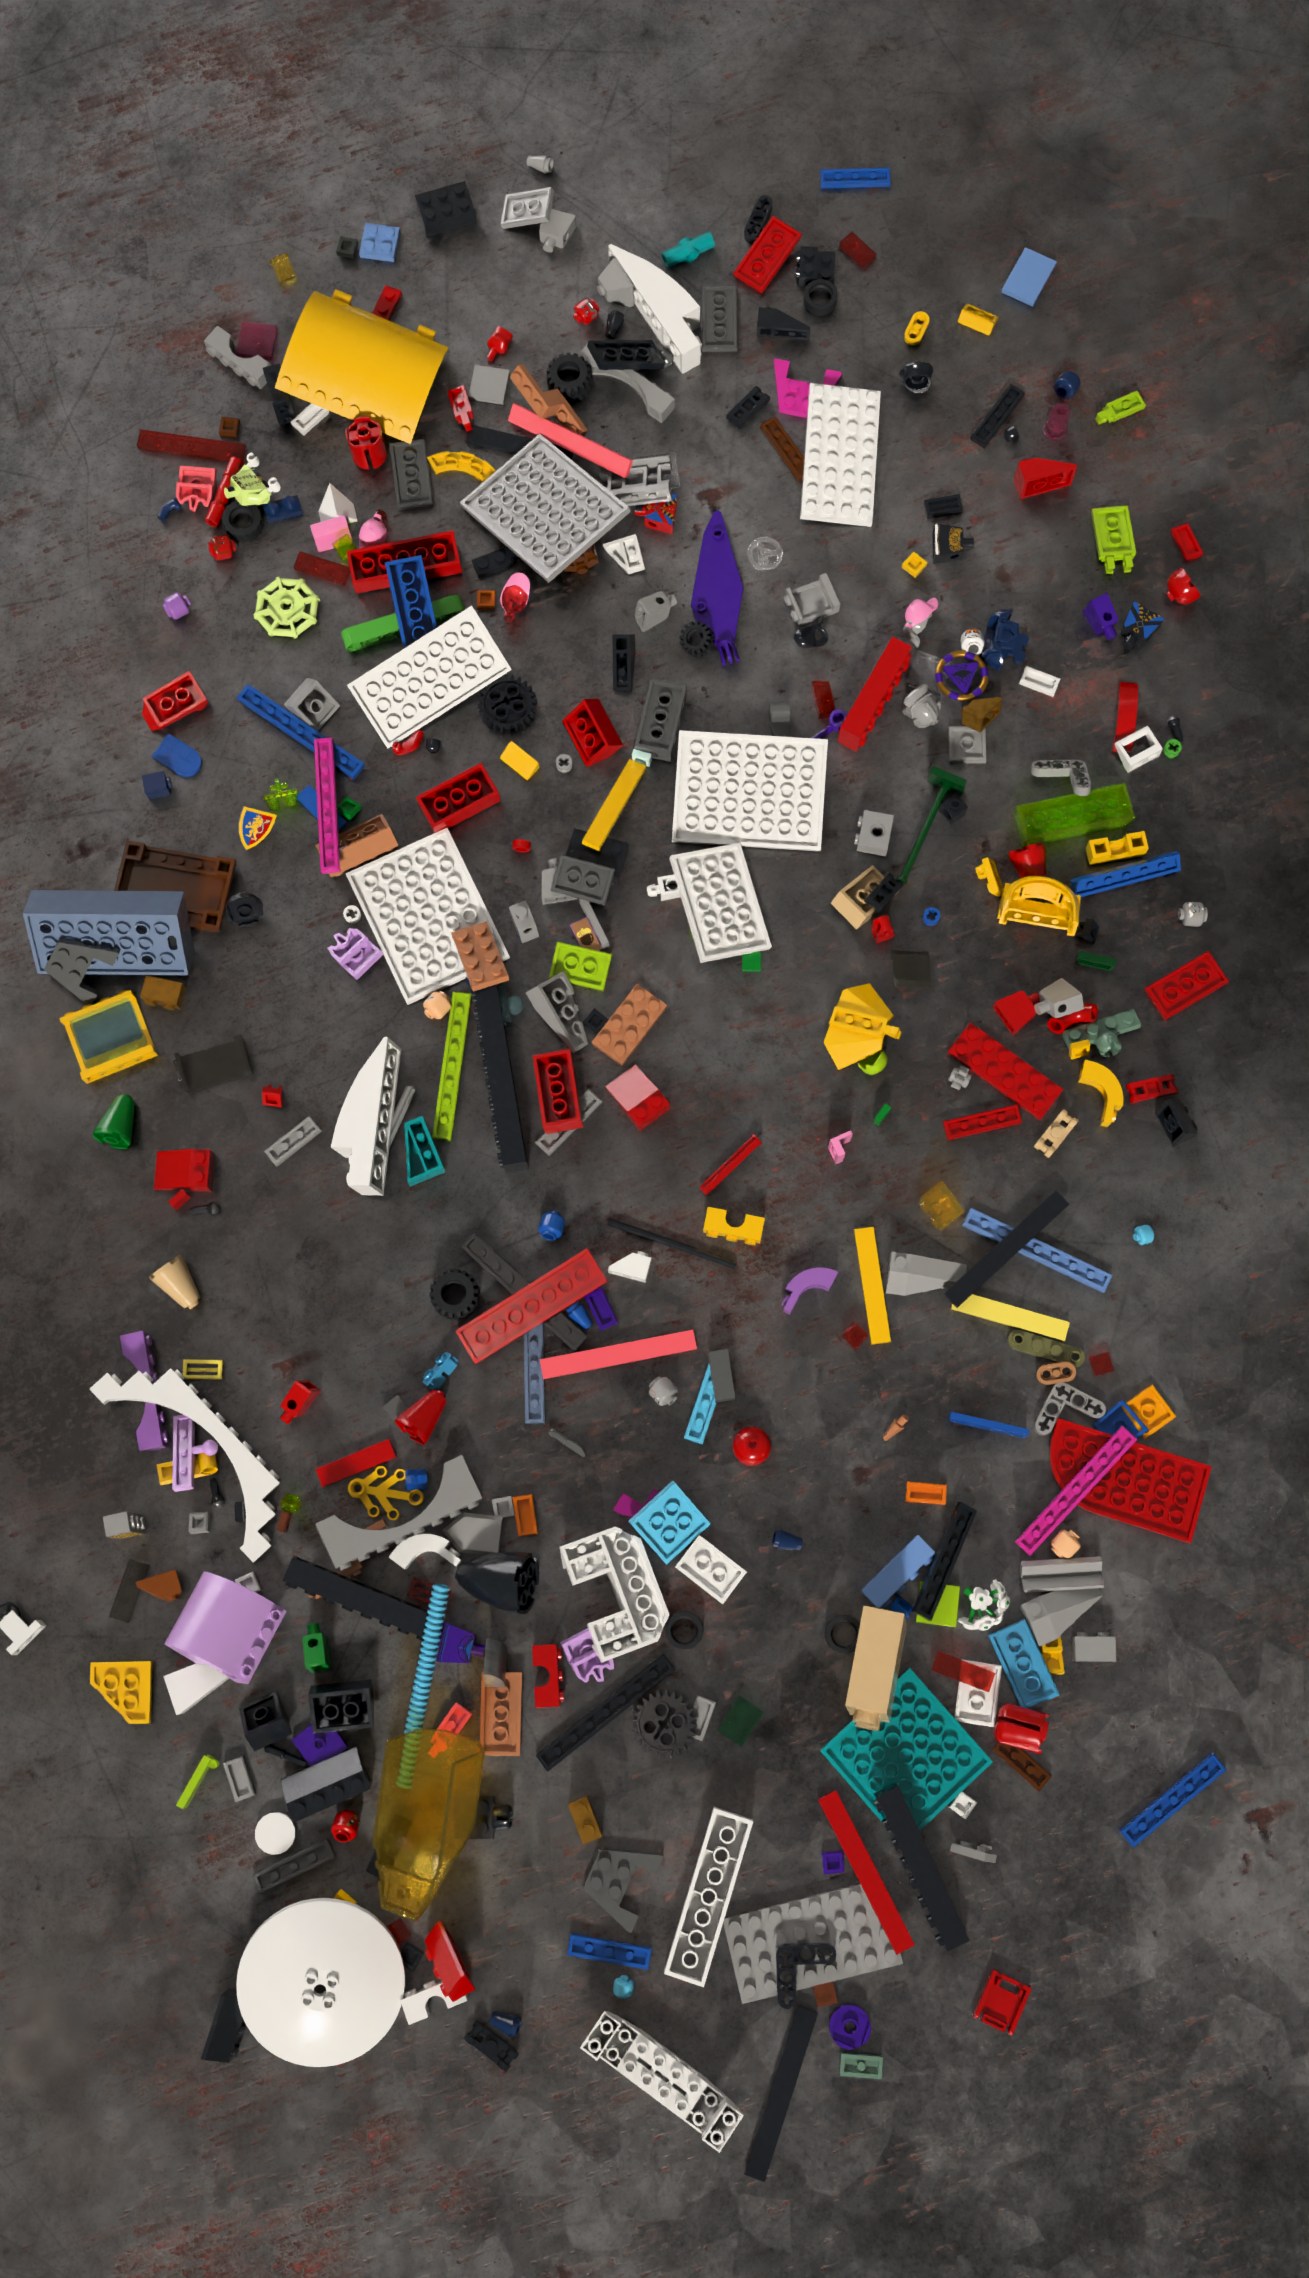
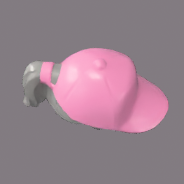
M932 598L927 602L916 599L906 609V624L903 628V633L913 642L916 648L920 644L918 634L924 630L928 619L932 617V612L939 605L936 598Z

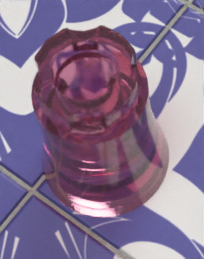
M1066 403L1055 404L1043 426L1045 436L1051 440H1061L1068 433L1070 408Z

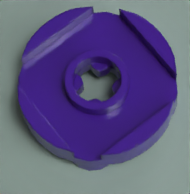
M843 2004L832 2013L829 2020V2029L833 2040L838 2046L852 2050L867 2042L871 2033V2024L868 2015L861 2007L854 2004ZM853 2021V2025L856 2027L855 2030H850V2033L846 2032L845 2023Z

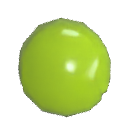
M882 1050L860 1060L858 1067L868 1075H875L885 1068L888 1057Z

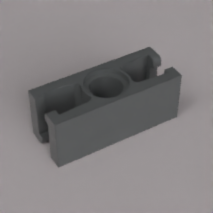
M728 1349L708 1352L715 1403L735 1400Z

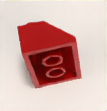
M584 699L562 720L586 767L612 756L623 746L599 699Z
M442 1921L437 1922L424 1940L427 1946L424 1951L429 1961L433 1960L435 1966L432 1967L436 1978H440L443 1983L440 1985L445 1998L449 1996L452 2002L474 1991L475 1987L452 1935Z

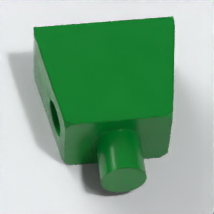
M319 1623L307 1625L308 1635L302 1637L305 1668L312 1674L332 1670L327 1637L320 1633Z

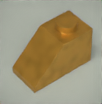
M994 697L973 700L962 709V724L981 733L1001 713L1002 698Z

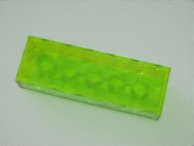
M1125 783L1093 789L1086 796H1079L1074 793L1017 805L1013 812L1022 848L1034 843L1043 842L1044 844L1129 826L1135 818Z

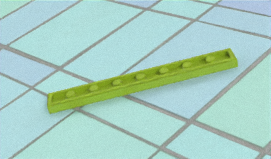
M452 993L432 1135L434 1140L452 1141L472 999L471 993Z

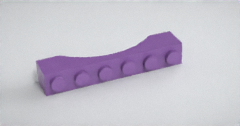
M145 1331L120 1335L123 1355L142 1374L147 1372L153 1379L151 1383L154 1384L158 1380V1375L154 1373L153 1369L156 1363L155 1357L150 1351V1346H152L151 1336ZM145 1402L144 1414L136 1431L138 1447L141 1452L167 1448L166 1442H169L167 1431H164L163 1427L165 1415L160 1410V1405Z

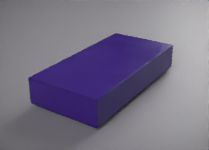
M602 1287L585 1296L600 1331L618 1323Z

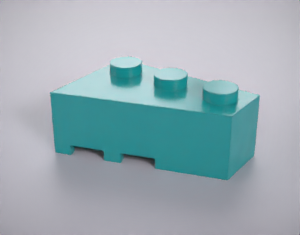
M423 1116L405 1122L407 1182L411 1187L446 1171Z

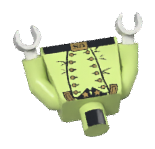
M251 452L247 455L248 464H244L240 471L231 477L230 487L224 488V494L227 499L235 497L243 506L270 503L272 492H279L281 486L275 477L270 478L267 484L255 469H251L259 465L258 457H255Z

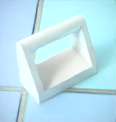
M1148 726L1115 742V747L1127 773L1159 757L1163 749ZM1146 735L1150 748L1130 758L1123 747Z

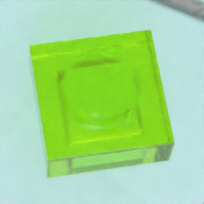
M348 534L332 543L341 560L347 557L346 551L357 549Z

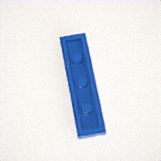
M890 167L820 169L821 189L890 187L891 184Z
M950 1412L948 1416L950 1422L1020 1438H1026L1029 1434V1429L969 1415Z
M571 1933L567 1955L648 1970L652 1947Z

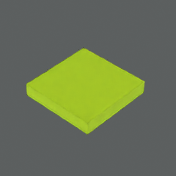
M919 1582L918 1595L924 1582ZM946 1585L932 1621L916 1614L915 1622L956 1627L960 1587Z

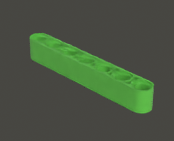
M451 595L431 602L436 626L447 622L465 610L460 595ZM396 613L346 628L341 632L345 648L349 652L401 637Z

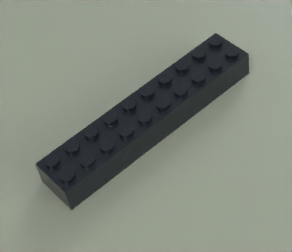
M498 984L477 991H472V988H470L473 1002L477 1004L473 1006L477 1022H480V1024H476L479 1039L483 1040V1042H479L482 1057L486 1059L482 1061L485 1075L489 1077L485 1079L488 1094L492 1096L488 1097L491 1112L495 1114L491 1116L494 1130L498 1132V1134H494L497 1149L501 1151V1153H497L500 1167L504 1168L506 1173L528 1170Z

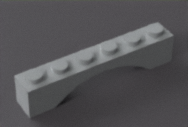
M587 344L578 354V357H584V361L589 363L591 375L611 376L624 381L634 388L641 396L647 413L660 423H663L674 410L675 398L672 394L661 390L656 383L648 381L643 374L637 373L633 369L599 370L587 348Z

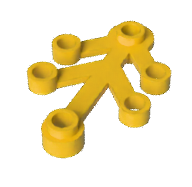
M378 1466L365 1479L356 1478L349 1483V1494L354 1498L361 1499L368 1510V1515L371 1517L379 1516L380 1508L373 1505L367 1494L376 1496L387 1512V1517L392 1521L397 1520L400 1513L397 1509L393 1508L386 1497L408 1500L414 1506L421 1505L424 1501V1494L420 1490L415 1489L410 1492L388 1489L398 1481L405 1480V1470L403 1469L396 1470L393 1476L377 1487L369 1485L378 1478L386 1477L388 1471L384 1466ZM380 1468H383L385 1471L382 1476L378 1475ZM400 1471L404 1473V1477L401 1479L397 1477ZM356 1485H361L362 1489L360 1492L355 1491ZM415 1494H418L420 1496V1499L417 1502L413 1500V1496ZM376 1508L377 1514L372 1515L371 1509ZM391 1511H396L397 1516L395 1518L390 1517Z

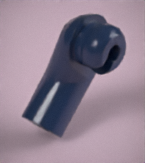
M172 498L163 504L158 518L166 521L172 509L180 510L182 504L179 503L178 499Z

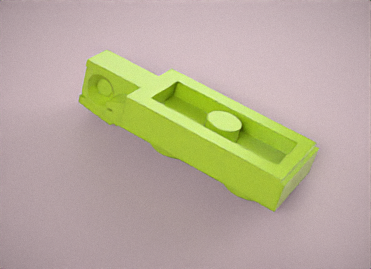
M1135 391L1107 403L1102 408V411L1097 413L1095 420L1098 425L1106 421L1109 423L1115 422L1145 409L1146 404L1139 392Z

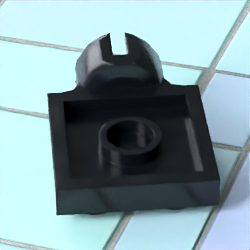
M453 1796V1839H494L496 1830H508L511 1828L513 1819H503L502 1816L513 1815L512 1807L510 1805L496 1804L495 1796Z

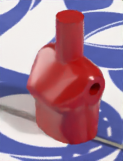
M499 326L496 328L487 342L488 347L491 349L487 356L488 360L493 361L497 353L504 354L507 351L508 345L513 338L512 333Z

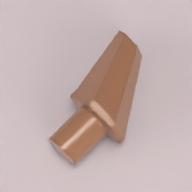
M903 1414L899 1419H894L884 1434L883 1439L887 1441L905 1428L904 1424L909 1420L908 1416Z

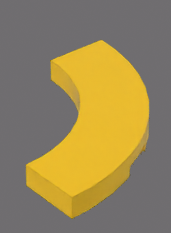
M445 451L427 457L435 474L449 470L464 471L475 476L483 483L496 472L487 461H483L468 452Z

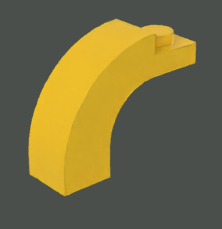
M1084 1060L1081 1065L1078 1082L1091 1085L1101 1092L1104 1098V1109L1100 1126L1108 1127L1111 1122L1115 1121L1117 1111L1123 1107L1121 1085L1108 1068L1099 1063Z

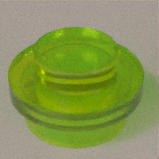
M287 1494L281 1500L280 1506L283 1511L293 1513L299 1510L301 1503L296 1495Z

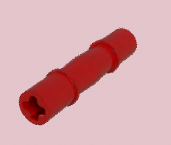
M230 458L215 498L210 503V508L204 521L212 527H218L223 516L222 513L225 511L229 500L224 494V488L230 487L231 477L236 475L244 466V462L239 458Z

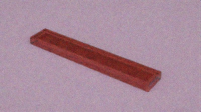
M140 429L137 442L138 449L230 461L231 457H236L243 461L246 449L245 444L142 429Z

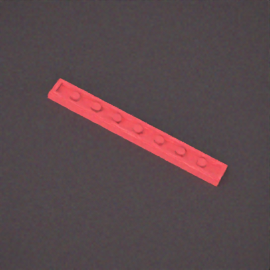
M513 403L508 418L509 422L536 435L541 434L548 441L623 478H628L633 460L547 418L540 419L535 412L517 403Z
M688 1330L540 1359V1365L544 1380L697 1350L694 1331Z

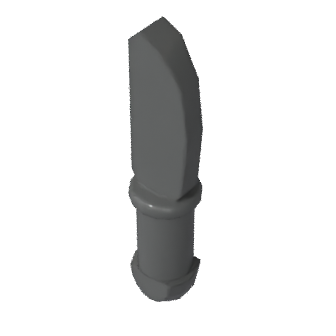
M556 1428L548 1430L551 1437H554L563 1445L565 1444V1446L580 1456L585 1457L587 1455L583 1446L565 1436Z

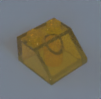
M943 1180L938 1182L919 1199L921 1209L925 1213H929L931 1223L936 1229L939 1228L941 1231L959 1220L965 1212Z

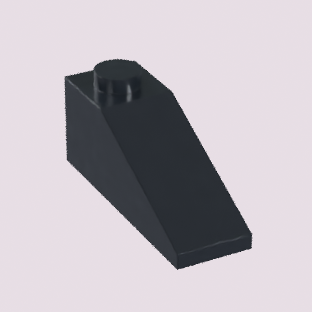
M759 307L757 336L809 340L810 327L776 308Z
M635 634L612 635L613 691H632Z

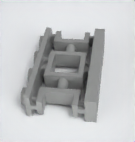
M669 455L633 460L628 478L622 477V479L614 480V478L621 476L599 466L601 482H608L606 489L627 506L672 501L670 480H663V475L672 474L673 470ZM643 477V483L628 485V479Z

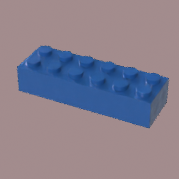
M421 555L385 562L403 649L437 628Z

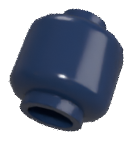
M1063 372L1054 383V390L1057 396L1063 399L1073 397L1080 388V379L1074 372Z

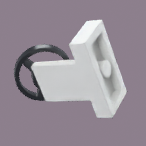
M3 1602L0 1603V1608L7 1606V1609L0 1614V1629L13 1641L6 1650L11 1655H18L46 1625L42 1620H35L28 1626L20 1618L21 1613L16 1604ZM11 1606L17 1609L18 1615L15 1613L14 1610H11Z

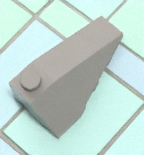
M563 971L527 991L526 995L534 1009L574 1053L588 1045L583 1023L579 1021L577 1014L579 1009L578 1005L574 1003L573 987Z
M891 1252L885 1294L907 1296L951 1287L966 1273L967 1265L913 1254Z
M1099 1588L1053 1591L1021 1604V1613L1024 1619H1026L1038 1647H1041L1058 1639L1069 1626L1074 1624L1084 1612L1102 1597Z

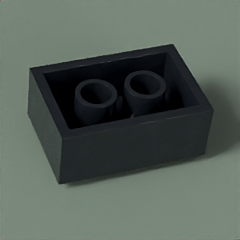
M465 181L415 195L417 209L426 237L477 223L475 209Z
M574 828L566 856L614 868L615 873L612 883L618 885L629 851L628 843L607 837L598 851L582 844L587 831Z

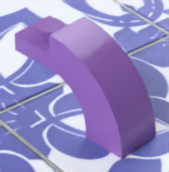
M818 1267L805 1270L796 1275L785 1289L791 1296L786 1295L782 1303L785 1306L783 1312L790 1315L800 1295L808 1289L820 1288L828 1292L838 1272L829 1268Z

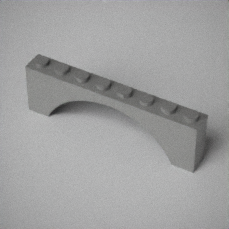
M460 1455L443 1464L441 1484L429 1506L420 1515L403 1525L385 1530H366L349 1525L333 1515L316 1523L315 1526L335 1570L340 1568L343 1571L351 1567V1562L357 1559L359 1562L370 1558L369 1554L376 1550L378 1553L383 1552L393 1542L399 1544L407 1540L406 1536L412 1533L415 1536L424 1532V1527L431 1524L432 1527L443 1523V1518L447 1516L454 1518L460 1515V1510L466 1507L469 1510L480 1505L479 1501H481L482 1496L463 1456Z

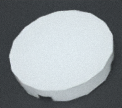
M281 1812L269 1813L263 1816L255 1829V1840L258 1847L271 1855L287 1851L294 1844L296 1838V1828L293 1820L287 1814Z

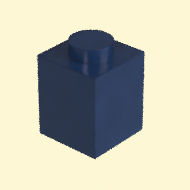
M164 771L142 775L144 792L149 799L171 795V778L167 777Z

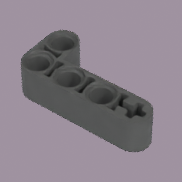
M789 701L771 702L769 705L771 736L792 737Z

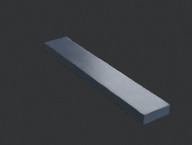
M543 1323L524 1334L525 1424L545 1423L544 1380L540 1365V1359H544Z

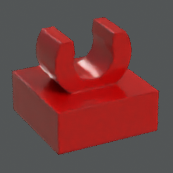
M269 1084L268 1087L263 1086V1105L282 1108V1086H279V1088H272V1084Z

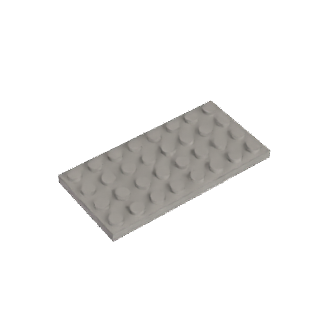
M861 1884L725 1917L723 1921L742 2004L777 1996L776 1950L782 1944L830 1943L836 1950V1959L830 1964L795 1965L796 1991L903 1964L901 1953L895 1954ZM818 1947L814 1948L815 1960H819L818 1955H824L825 1959H829V1955L833 1954V1952L829 1951V1948H825L824 1952H818ZM803 1948L800 1952V1957L804 1960H809L812 1956V1951L809 1948ZM783 1949V1953H780L779 1956L783 1957L784 1965L779 1964V1967H792V1963L789 1965L787 1963V1957L791 1956V1953H788L787 1949ZM783 1971L780 1974V1979L786 1983L791 1981V1972ZM793 1985L790 1987L780 1986V1990L784 1988L785 1993H789L788 1988L793 1989Z

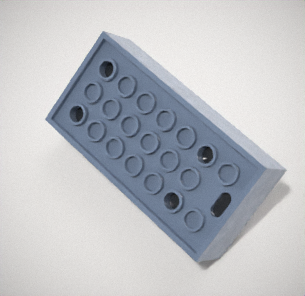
M31 890L23 911L37 974H48L44 969L60 938L85 942V945L95 947L102 945V948L113 949L114 947L121 949L113 966L93 958L85 974H189L195 951L184 891Z

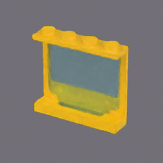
M131 990L120 991L114 997L103 998L99 1003L85 1005L81 1010L67 1012L64 1014V1017L59 1018L60 1022L65 1025L81 1068V1078L87 1084L158 1056L136 996Z

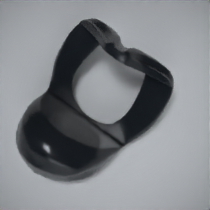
M820 615L812 626L801 627L795 632L794 640L800 647H822L828 642V634L821 627L824 623V617ZM816 629L823 635L819 641L815 638Z

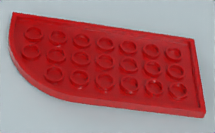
M1057 1418L1050 1442L1049 1456L1053 1476L1061 1490L1064 1489L1112 1435ZM1135 1442L1078 1503V1506L1107 1518L1191 1543L1212 1466Z

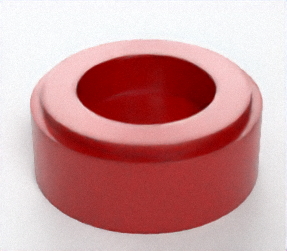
M523 839L513 840L512 849L517 852H529L531 850V842Z

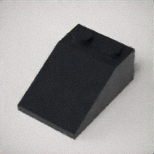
M1168 1099L1155 1113L1173 1147L1198 1134L1195 1122L1190 1120L1188 1109L1184 1103H1181L1180 1099Z

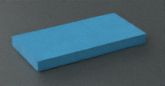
M1026 1619L988 1634L1021 1707L1029 1709L1060 1695Z

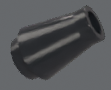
M611 310L610 314L607 315L605 334L607 338L615 339L624 322L623 313Z

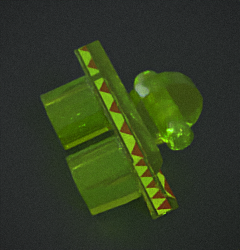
M279 778L275 779V785L269 786L270 791L277 790V792L263 795V799L267 801L270 810L280 809L278 799L284 797L287 807L297 805L296 795H298V790L295 788L282 791L283 788H288V783H280Z

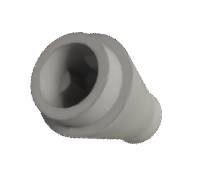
M529 155L527 166L547 174L552 172L554 160L549 155Z

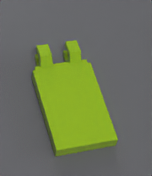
M1128 505L1092 509L1091 517L1098 557L1101 562H1104L1105 573L1113 574V569H1115L1114 561L1122 560L1124 573L1131 572V567H1133L1132 559L1136 555V548Z

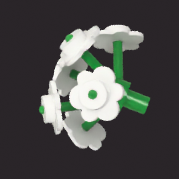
M996 1579L993 1580V1583L990 1585L992 1591L983 1590L980 1587H976L974 1590L967 1587L963 1593L969 1597V1602L971 1603L969 1618L962 1617L958 1619V1622L962 1623L964 1628L985 1631L1002 1621L1004 1611L1009 1607L1010 1598L1007 1596V1591H1005L1001 1582H998ZM992 1602L997 1603L998 1607L994 1612L987 1607ZM975 1610H977L980 1617L978 1620L973 1619ZM985 1610L991 1615V1617L989 1615L983 1616L982 1611Z

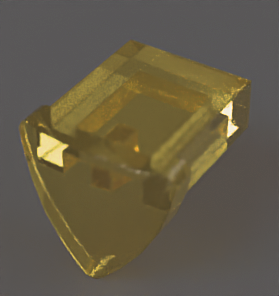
M288 253L278 255L268 261L272 265L279 282L295 275L288 259Z

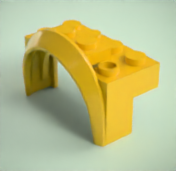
M1024 877L1012 884L1005 883L997 918L999 919V924H1007V920L1067 930V935L1075 936L1079 924L1081 895H1075L1068 886L1049 877ZM1061 894H1062L1063 897H1062L1061 902L1059 903V899H1060V896H1061ZM1025 898H1040L1048 900L1054 904L1048 902H1036Z

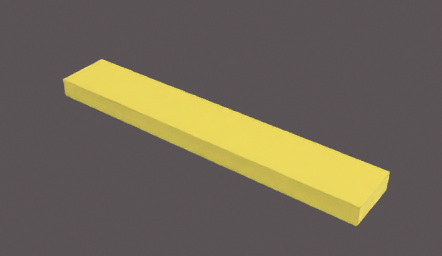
M973 1294L957 1309L953 1304L951 1305V1309L1063 1342L1066 1339L1070 1322Z

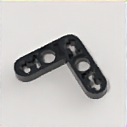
M767 195L758 198L744 229V239L748 243L753 244L756 241L772 211L773 201ZM764 203H767V205H765L764 211H762V205H764ZM760 216L763 218V220L761 222L754 221V218ZM753 227H754V228H755V234H752V236H751V235H749V234L752 233V230H753Z
M830 1943L782 1944L777 1948V1999L782 2008L791 2009L796 2004L795 1965L832 1963L836 1959V1950ZM818 1947V1952H824L825 1948H829V1951L833 1952V1954L829 1955V1959H825L824 1955H818L819 1960H815L814 1948ZM803 1948H809L812 1951V1956L809 1960H804L800 1957V1952ZM783 1949H787L788 1953H791V1956L787 1957L788 1965L792 1963V1967H779V1964L784 1965L783 1957L779 1956L780 1953H783ZM785 1970L790 1971L792 1974L791 1981L787 1983L780 1979V1974ZM793 1985V1989L788 1988L789 1996L793 1997V2000H789V2004H785V2001L781 2000V1997L785 1996V1989L780 1990V1986L790 1987Z

